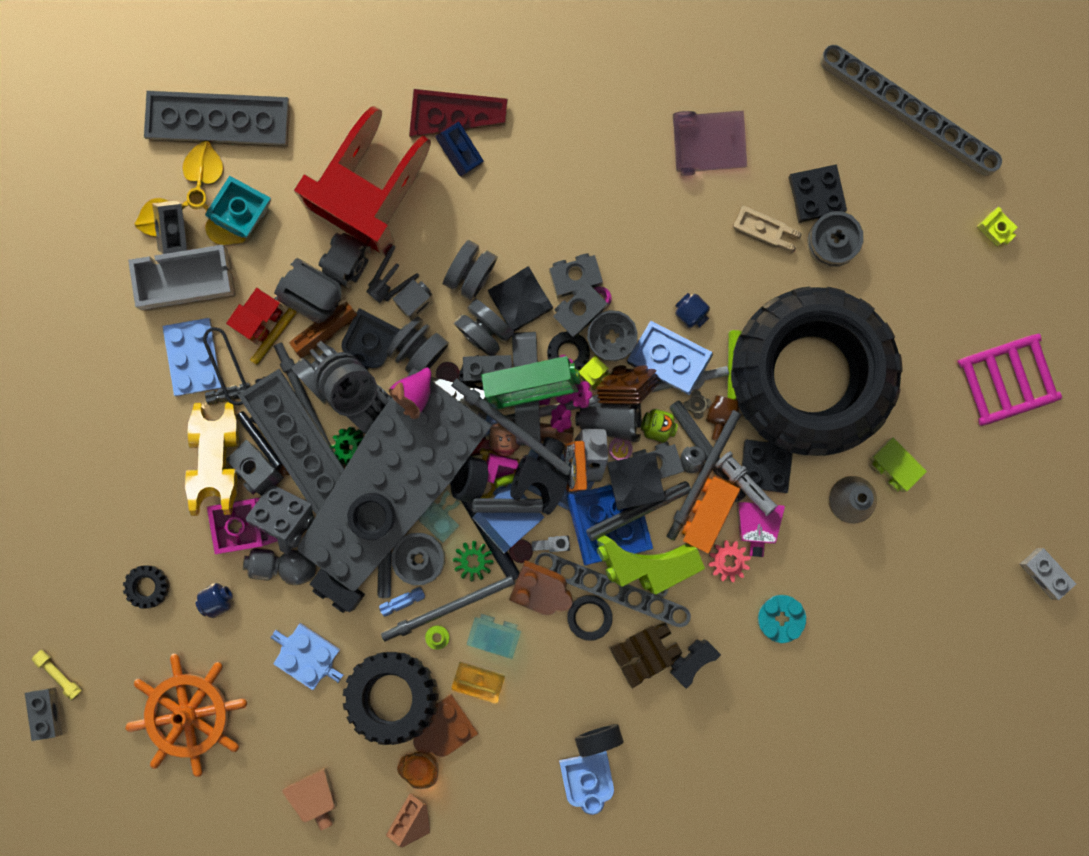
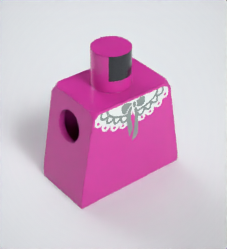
M737 502L740 541L751 542L750 556L764 557L765 543L776 544L785 506L778 505L772 513L766 516L755 503Z

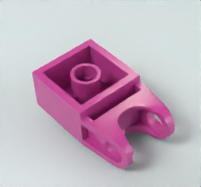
M260 498L234 501L231 515H224L221 504L207 506L215 554L262 547L278 541L277 538L249 525L246 521L247 515ZM233 519L238 520L242 524L239 532H234V529L229 527L233 523Z

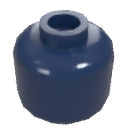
M687 293L675 305L677 308L675 315L688 328H693L695 325L700 328L709 319L707 314L710 311V307L698 294L690 295Z
M213 583L198 592L195 604L201 615L216 618L231 608L233 595L227 586Z

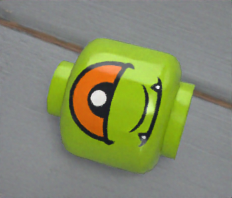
M652 409L649 413H645L641 430L644 431L646 438L664 443L670 437L675 436L678 424L674 423L675 419L672 413Z

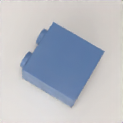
M512 484L496 489L493 492L495 495L493 499H514L510 496ZM523 494V496L520 499L528 498ZM476 513L473 517L475 522L503 553L507 552L544 518L541 513Z

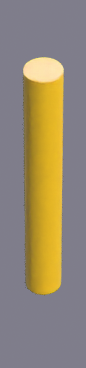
M291 308L287 309L250 358V361L256 365L259 364L296 315V311Z

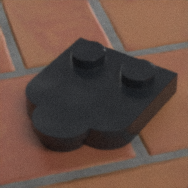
M359 308L356 313L357 316L354 317L342 340V350L356 357L367 370L370 367L379 368L387 361L389 356L386 352L393 338L401 329Z

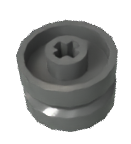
M832 211L823 215L812 226L807 237V248L811 257L818 264L826 267H840L848 264L860 252L864 242L863 230L860 223L852 215L843 211ZM831 237H836L838 243H834V239H831Z
M467 240L453 260L442 284L454 291L463 283L461 296L472 302L488 281L498 256L487 250L476 261L480 251L479 245L471 240Z
M475 298L467 308L476 321H473L467 315L461 314L453 324L477 349H481L488 356H495L500 350V346L492 336L494 335L502 342H507L513 336L514 331L490 308Z
M411 533L402 537L395 545L391 554L392 567L395 574L403 582L411 585H425L436 580L445 566V552L441 543L433 536L425 533ZM420 554L423 556L424 560L422 563L415 562L416 555Z

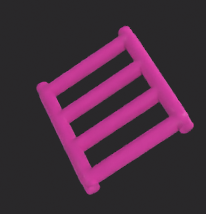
M1040 333L958 360V365L965 371L981 418H978L980 426L991 424L1062 399L1060 391H1056L1039 343L1042 341ZM1027 346H1031L1047 395L1036 399L1033 397L1017 351ZM1006 353L1009 355L1025 400L1024 403L1015 406L1011 405L995 357ZM985 360L1003 409L989 414L973 368V364Z

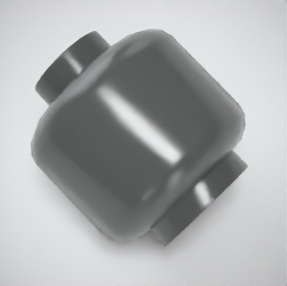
M253 548L249 556H244L243 570H247L250 579L269 581L273 575H277L279 557L275 556L273 550Z

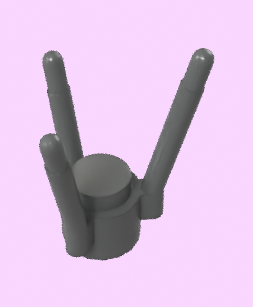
M395 245L390 247L374 278L368 284L369 288L366 291L379 303L384 299L388 302L393 295L405 288L413 279L415 280L419 277V274L416 273L388 292L391 287L386 283L399 268V264L396 263L383 280L379 278L395 250Z

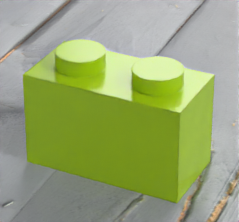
M894 437L888 439L869 458L873 462L871 464L873 469L880 475L884 473L890 479L888 481L889 485L897 492L899 490L907 492L927 472Z

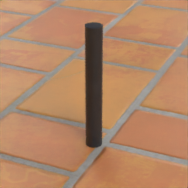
M244 411L239 412L236 415L237 419L276 470L282 468L281 460L250 421Z

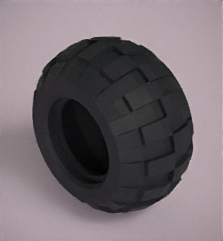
M808 286L793 289L774 297L749 319L735 344L731 381L743 416L759 432L760 436L771 444H775L791 453L805 456H827L841 453L860 445L885 424L899 398L903 367L901 354H899L894 340L896 337L888 323H885L874 311V307L863 299H858L841 289ZM804 337L826 339L842 351L848 362L850 378L847 390L840 401L829 409L819 412L799 410L791 406L777 389L774 378L776 361L782 350L797 339Z

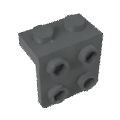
M275 485L267 488L246 517L249 525L277 538L280 551L287 555L293 548L299 545L301 536L309 529L315 519L311 503Z

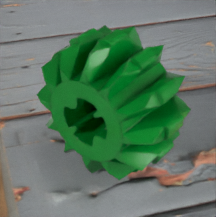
M348 427L347 430L340 429L339 435L332 437L336 443L331 444L330 447L335 449L334 453L342 465L346 464L347 466L363 440L364 432L360 429L356 430L355 427Z
M472 541V549H469L466 542L463 543L466 552L464 553L460 549H456V553L462 557L461 559L453 558V562H461V565L457 566L454 570L456 572L461 569L465 570L461 574L462 579L469 572L471 582L475 579L474 573H477L480 580L484 579L481 570L489 574L491 570L485 567V564H494L493 560H485V557L490 556L492 552L482 553L486 547L485 544H482L479 550H476V541ZM473 554L478 556L477 561L480 564L478 567L474 565L471 568L468 566L469 561L467 558L469 555L473 557Z

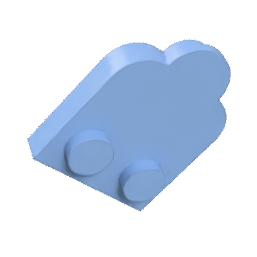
M607 752L559 760L568 802L575 807H581L587 814H598L603 809L604 802L611 799L614 794Z

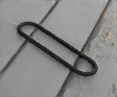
M218 327L209 328L204 333L203 342L225 397L233 405H242V401L235 402L229 397L207 343V335L211 331H219L223 335L243 387L246 390L248 387L229 340L222 329Z

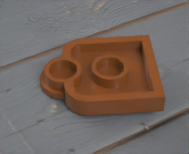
M525 560L509 601L543 615H551L556 610L566 611L570 609L573 598L570 591L566 589L567 582L561 574Z
M450 694L436 704L438 709L436 715H433L431 719L432 723L423 730L421 735L413 739V744L420 753L427 754L433 752L439 757H444L479 733L454 696Z

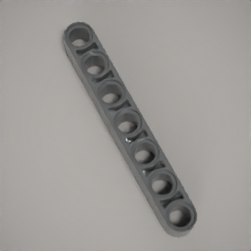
M547 552L539 554L535 559V564L539 565L541 557L549 556L553 562L549 570L561 574L563 566H573L575 570L574 576L566 579V582L570 585L676 627H684L690 622V612L682 605L629 584L623 587L618 585V594L616 596H609L606 593V586L612 582L608 576ZM587 574L596 576L597 583L594 587L589 588L584 585L583 579ZM636 591L641 595L639 604L631 605L628 602V596L631 592ZM656 600L661 601L663 604V611L659 614L652 613L650 609L652 602ZM678 609L683 610L686 615L685 620L681 623H676L673 620V613Z

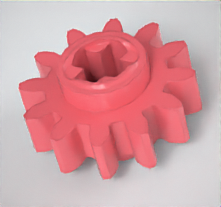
M727 540L723 542V548L717 544L714 545L717 553H709V556L714 558V562L708 563V566H715L716 568L712 575L721 573V581H725L726 577L729 576L731 582H735L736 574L738 577L744 578L741 570L750 569L748 565L744 564V561L751 559L750 556H743L746 547L737 549V541L733 542L732 547H730ZM726 555H728V557L733 556L735 558L732 561L734 564L733 567L729 565L726 567L724 565V563L726 562V559L724 557Z

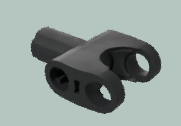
M546 437L543 442L544 447L558 458H561L565 447L561 441ZM525 455L519 462L513 477L510 496L519 500L525 490H528L529 486L533 485L541 492L543 501L542 512L549 515L554 511L562 498L569 476L557 470L540 455H538L537 460Z

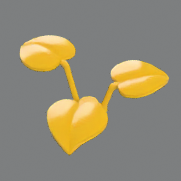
M204 141L195 146L183 162L184 177L188 181H197V186L187 193V201L183 202L182 210L189 206L195 210L204 208L207 212L209 207L206 204V194L200 189L202 182L212 184L222 175L223 165L219 155L215 152L209 141ZM154 198L144 204L134 223L138 230L149 236L156 237L152 203L168 202L165 199ZM210 219L205 224L208 238L216 244L231 245L245 241L244 237L234 235L216 225Z

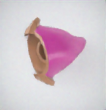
M428 367L397 381L389 389L391 397L405 409L403 413L412 419L419 418L420 413L429 400L432 374Z

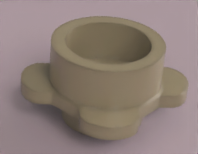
M695 390L691 393V398L685 401L683 405L687 411L689 410L694 414L695 418L700 419L704 415L703 412L710 408L712 402L710 399L702 396L700 391ZM696 402L700 404L699 407L695 406Z

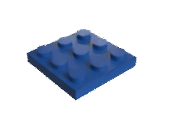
M612 485L566 496L584 566L602 562L597 552L599 547L597 540L591 541L587 536L586 530L629 509L617 510ZM645 515L605 535L623 550L636 554L653 549Z

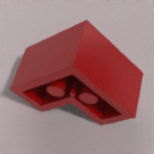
M256 287L244 306L241 304L237 306L226 324L257 345L259 341L263 342L269 334L268 327L272 321L276 323L281 317L283 305Z

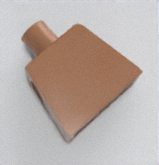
M326 768L282 790L304 823L315 819L320 831L333 825L328 811L334 809L337 804Z

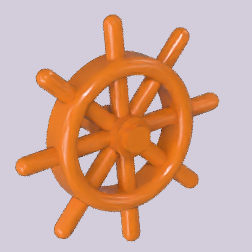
M173 654L170 657L173 677L161 682L155 689L141 679L134 681L135 688L149 696L145 706L144 720L127 723L125 729L128 732L146 729L152 742L159 748L150 762L151 768L157 769L167 754L182 758L190 757L194 776L201 777L203 771L199 755L211 749L217 742L232 752L238 751L239 745L223 733L227 725L228 711L245 708L247 701L245 699H238L226 702L221 691L213 684L223 668L220 662H216L204 678L193 674H183L180 658L177 654ZM185 685L198 687L190 702H188ZM173 687H176L179 705L164 695ZM206 694L214 704L197 708ZM158 704H161L173 713L157 717ZM216 714L214 728L200 719V717ZM172 724V730L165 737L160 731L159 726ZM194 727L209 736L198 745ZM184 729L187 746L174 744Z

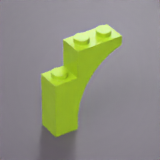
M605 535L596 539L599 545L597 552L602 561L606 562L608 568L605 571L609 580L621 587L639 578L642 587L656 595L705 569L698 549L688 543L669 552L641 555L623 550Z

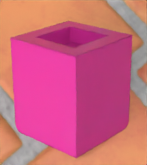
M489 453L486 461L488 465L487 482L494 483L495 478L514 473V469H517L519 465L517 459Z

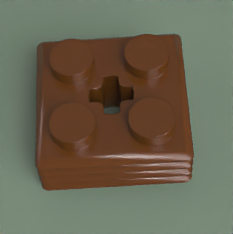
M625 365L615 366L612 368L613 372L603 377L602 382L595 389L598 390L596 394L599 395L597 398L600 399L598 401L600 404H640L659 385L656 378L657 374H655L657 370L648 369L646 365L637 366L634 369H627Z

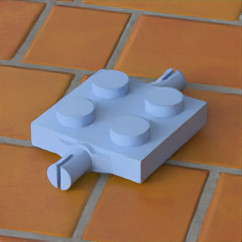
M302 623L297 626L294 633L288 638L277 630L274 631L271 639L282 645L280 654L273 663L275 666L311 690H314L319 681L326 675L339 683L343 674L332 668L334 658L340 651L338 647Z

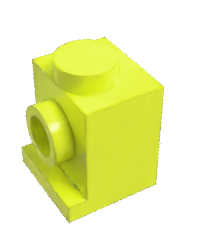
M1000 207L993 210L977 226L996 246L1002 243L1007 245L1016 236L1014 231L1018 228L1001 211ZM999 223L1005 228L1004 231L998 229Z
M596 355L579 371L580 377L588 382L594 391L602 382V378L610 374L609 368Z

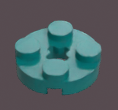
M776 595L769 598L760 607L757 617L758 626L770 640L778 643H788L800 637L806 625V613L802 604L793 597ZM780 612H785V616L788 617V622H784V626H780V623L775 621V617L780 616Z

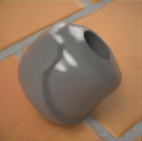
M687 446L682 451L680 457L683 470L687 473L699 472L703 468L706 459L703 449L697 446Z

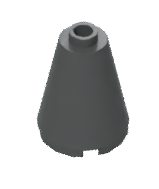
M641 403L591 404L587 408H580V412H576V426H580L581 430L604 429L608 437L639 442L641 434H636L637 428L641 427L642 424Z
M848 476L837 481L832 487L829 503L832 512L841 521L860 523L867 520L875 511L877 495L873 486L864 478Z

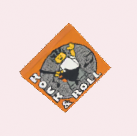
M574 441L564 444V461L571 467L567 473L569 480L566 492L586 490L585 442Z

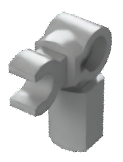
M569 536L548 537V540L532 541V551H570Z

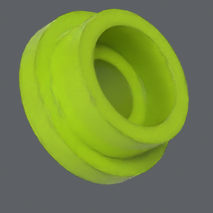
M433 626L426 632V643L432 649H442L449 642V633L442 626ZM435 633H439L442 636L440 642L433 640Z

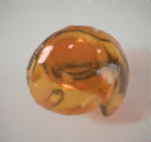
M414 752L400 759L397 771L401 778L413 788L426 789L436 784L439 776V763L432 754Z

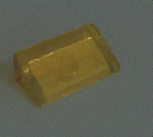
M459 662L451 689L496 704L505 676Z

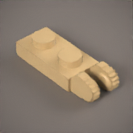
M742 206L733 226L738 231L789 252H795L796 247L789 242L781 240L782 233L794 239H800L802 236L801 232L786 226L785 223L746 206Z

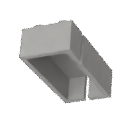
M224 245L155 255V260L150 256L128 260L135 307L140 310L235 295L232 275L227 271L231 270L228 249Z

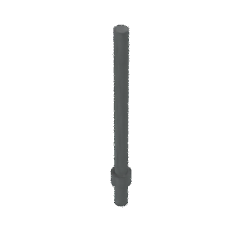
M282 342L274 345L281 361L279 365L283 373L287 374L296 395L328 444L331 445L299 377L291 369L295 365L293 359L289 358Z
M457 378L454 380L451 387L466 397L465 401L472 406L475 404L564 475L571 469L569 465L481 398V394L474 388L471 390Z
M735 410L732 411L682 508L677 510L673 518L675 521L667 534L668 538L675 541L683 524L686 525L689 520V513L742 415Z
M511 575L412 620H403L397 623L396 627L382 632V639L386 642L399 635L405 636L410 634L413 629L514 585L515 581Z

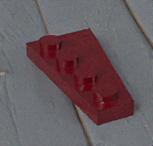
M414 89L409 137L443 132L458 121L464 129L506 123L508 99Z

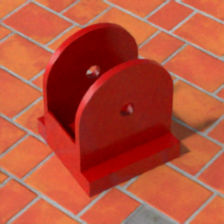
M372 106L364 112L352 127L319 181L317 182L304 174L294 192L306 209L352 237L371 246L373 250L383 256H386L395 241L387 224L422 168L431 146V140L421 136L404 155L383 190L354 173L368 150L382 118V110Z

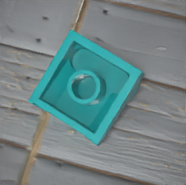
M229 175L205 213V216L234 235L247 238L258 221L265 216L271 198Z

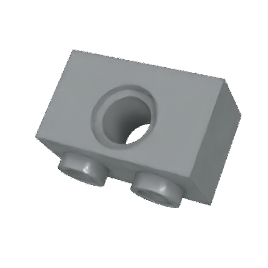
M1036 548L1020 563V566L1051 600H1060L1076 585L1072 578L1044 548Z

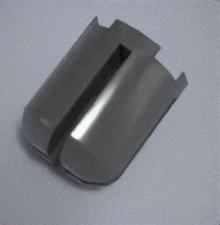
M296 258L290 264L294 268L285 277H281L274 292L277 295L274 299L312 322L322 323L328 320L338 307V303L343 296L342 286L338 281L300 258Z

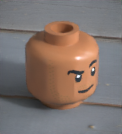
M499 423L492 425L489 429V447L497 455H513L514 451L520 448L516 444V436Z

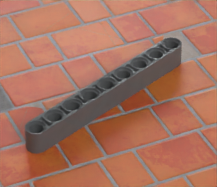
M830 45L824 50L820 58V64L826 71L981 175H992L1001 167L1002 158L997 151L842 47ZM827 54H835L838 61L830 62L827 59ZM846 67H854L857 70V75H849ZM866 80H873L877 88H869L866 85ZM886 93L894 94L896 97V101H888L886 99ZM905 106H912L916 114L909 115L905 110ZM925 119L933 120L935 128H928L925 124ZM945 132L952 133L955 141H948L945 138ZM964 146H972L974 149V155L967 154L964 150ZM985 158H989L993 161V168H988L985 166Z

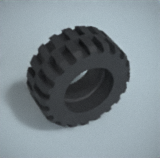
M382 652L363 659L364 662L357 664L353 668V674L349 675L346 680L348 683L347 688L343 689V696H346V703H343V709L348 712L349 716L346 718L349 724L353 723L355 726L354 730L359 735H364L366 740L377 742L379 745L401 744L421 735L423 730L432 723L431 719L433 715H436L438 709L436 701L439 700V693H436L435 689L437 683L435 679H432L430 675L432 672L429 668L424 667L419 659L413 658L406 653ZM387 675H395L404 679L412 692V704L409 712L403 718L396 721H386L379 718L373 711L370 703V693L374 683Z

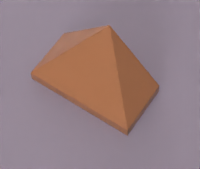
M409 794L386 834L389 839L402 848L430 833L427 805L412 794Z

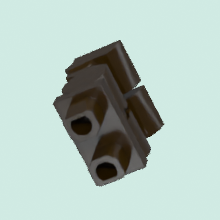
M666 623L658 624L654 627L650 625L626 638L624 643H616L608 647L619 667L629 663L635 657H641L635 664H628L620 668L632 689L641 684L644 679H649L674 664L673 660L682 654L677 642L666 648L661 642V639L672 634Z

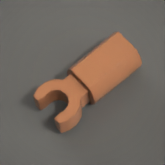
M540 423L541 441L549 437L571 443L574 436V427L565 429L564 432H558L557 428L551 427V424Z

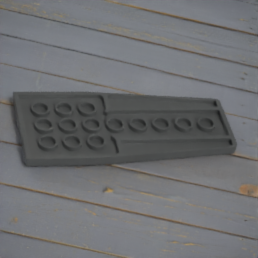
M413 368L411 372L408 374V376L416 374L420 371H418L416 368ZM432 380L430 383L429 400L417 419H412L410 416L403 413L405 409L393 398L389 400L369 428L298 545V551L328 572L329 575L351 591H355L361 586L444 491L492 427L489 422ZM366 493H378L385 496L391 501L395 509L393 527L385 536L377 540L359 538L351 531L348 525L347 513L350 505L355 499ZM374 502L363 504L357 513L359 524L369 531L381 528L386 519L384 509Z

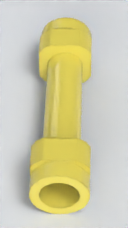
M40 650L31 660L38 668L43 667L64 689L62 693L71 701L75 699L82 690L75 682L71 683L50 662L51 657L47 653Z

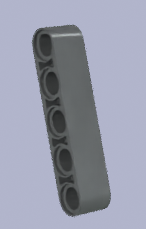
M517 332L513 334V367L538 362L536 332ZM539 401L516 405L515 424L541 444ZM516 437V444H517V445H519V446H525V445H526L525 443H523L520 439H518V438Z

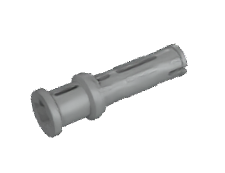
M731 451L726 453L715 464V467L717 469L721 468L729 477V481L737 484L768 516L778 505L748 476L747 468L741 466L732 457L733 453Z

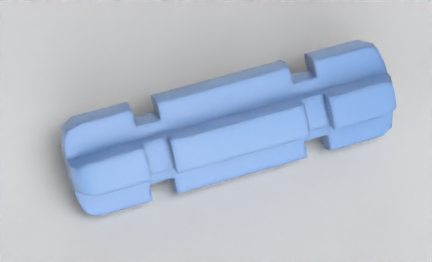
M415 588L411 590V593L407 592L392 599L391 602L387 601L381 604L379 609L382 615L386 617L392 614L394 610L399 611L412 605L414 601L418 602L424 599L425 594L422 588Z

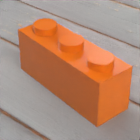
M717 475L713 479L708 478L702 490L706 494L702 501L697 500L692 510L695 513L692 522L687 521L681 533L685 535L683 541L709 554L741 488Z

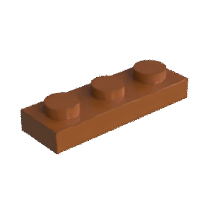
M343 299L338 303V307L328 320L322 323H313L291 340L289 344L297 355L303 358L311 354V349L315 350L317 343L330 339L341 327L349 324L357 314L348 302Z

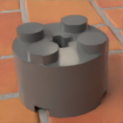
M335 233L330 242L331 248L327 254H323L319 261V266L324 274L338 281L341 285L351 288L352 286L349 283L351 281L357 282L368 264L369 259L365 256L367 252L371 253V246L347 233Z

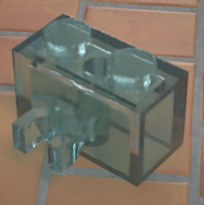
M448 491L443 494L439 504L433 502L418 519L442 543H445L460 527L448 515V512L457 508L460 502L456 500L453 505H448L444 510L442 509L446 504V498L450 496Z
M481 614L480 618L475 617L466 645L513 659L521 630L517 629L518 625L504 621L503 625L494 622V617Z

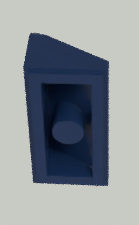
M459 121L435 136L459 176L466 174L484 162Z

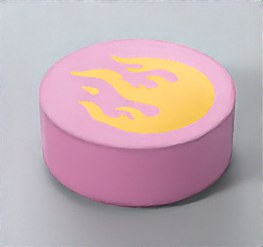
M615 438L609 445V454L615 460L629 458L633 451L630 441Z

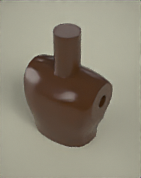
M719 395L715 396L706 418L707 422L715 425L712 440L717 441L732 411L739 412L738 401Z

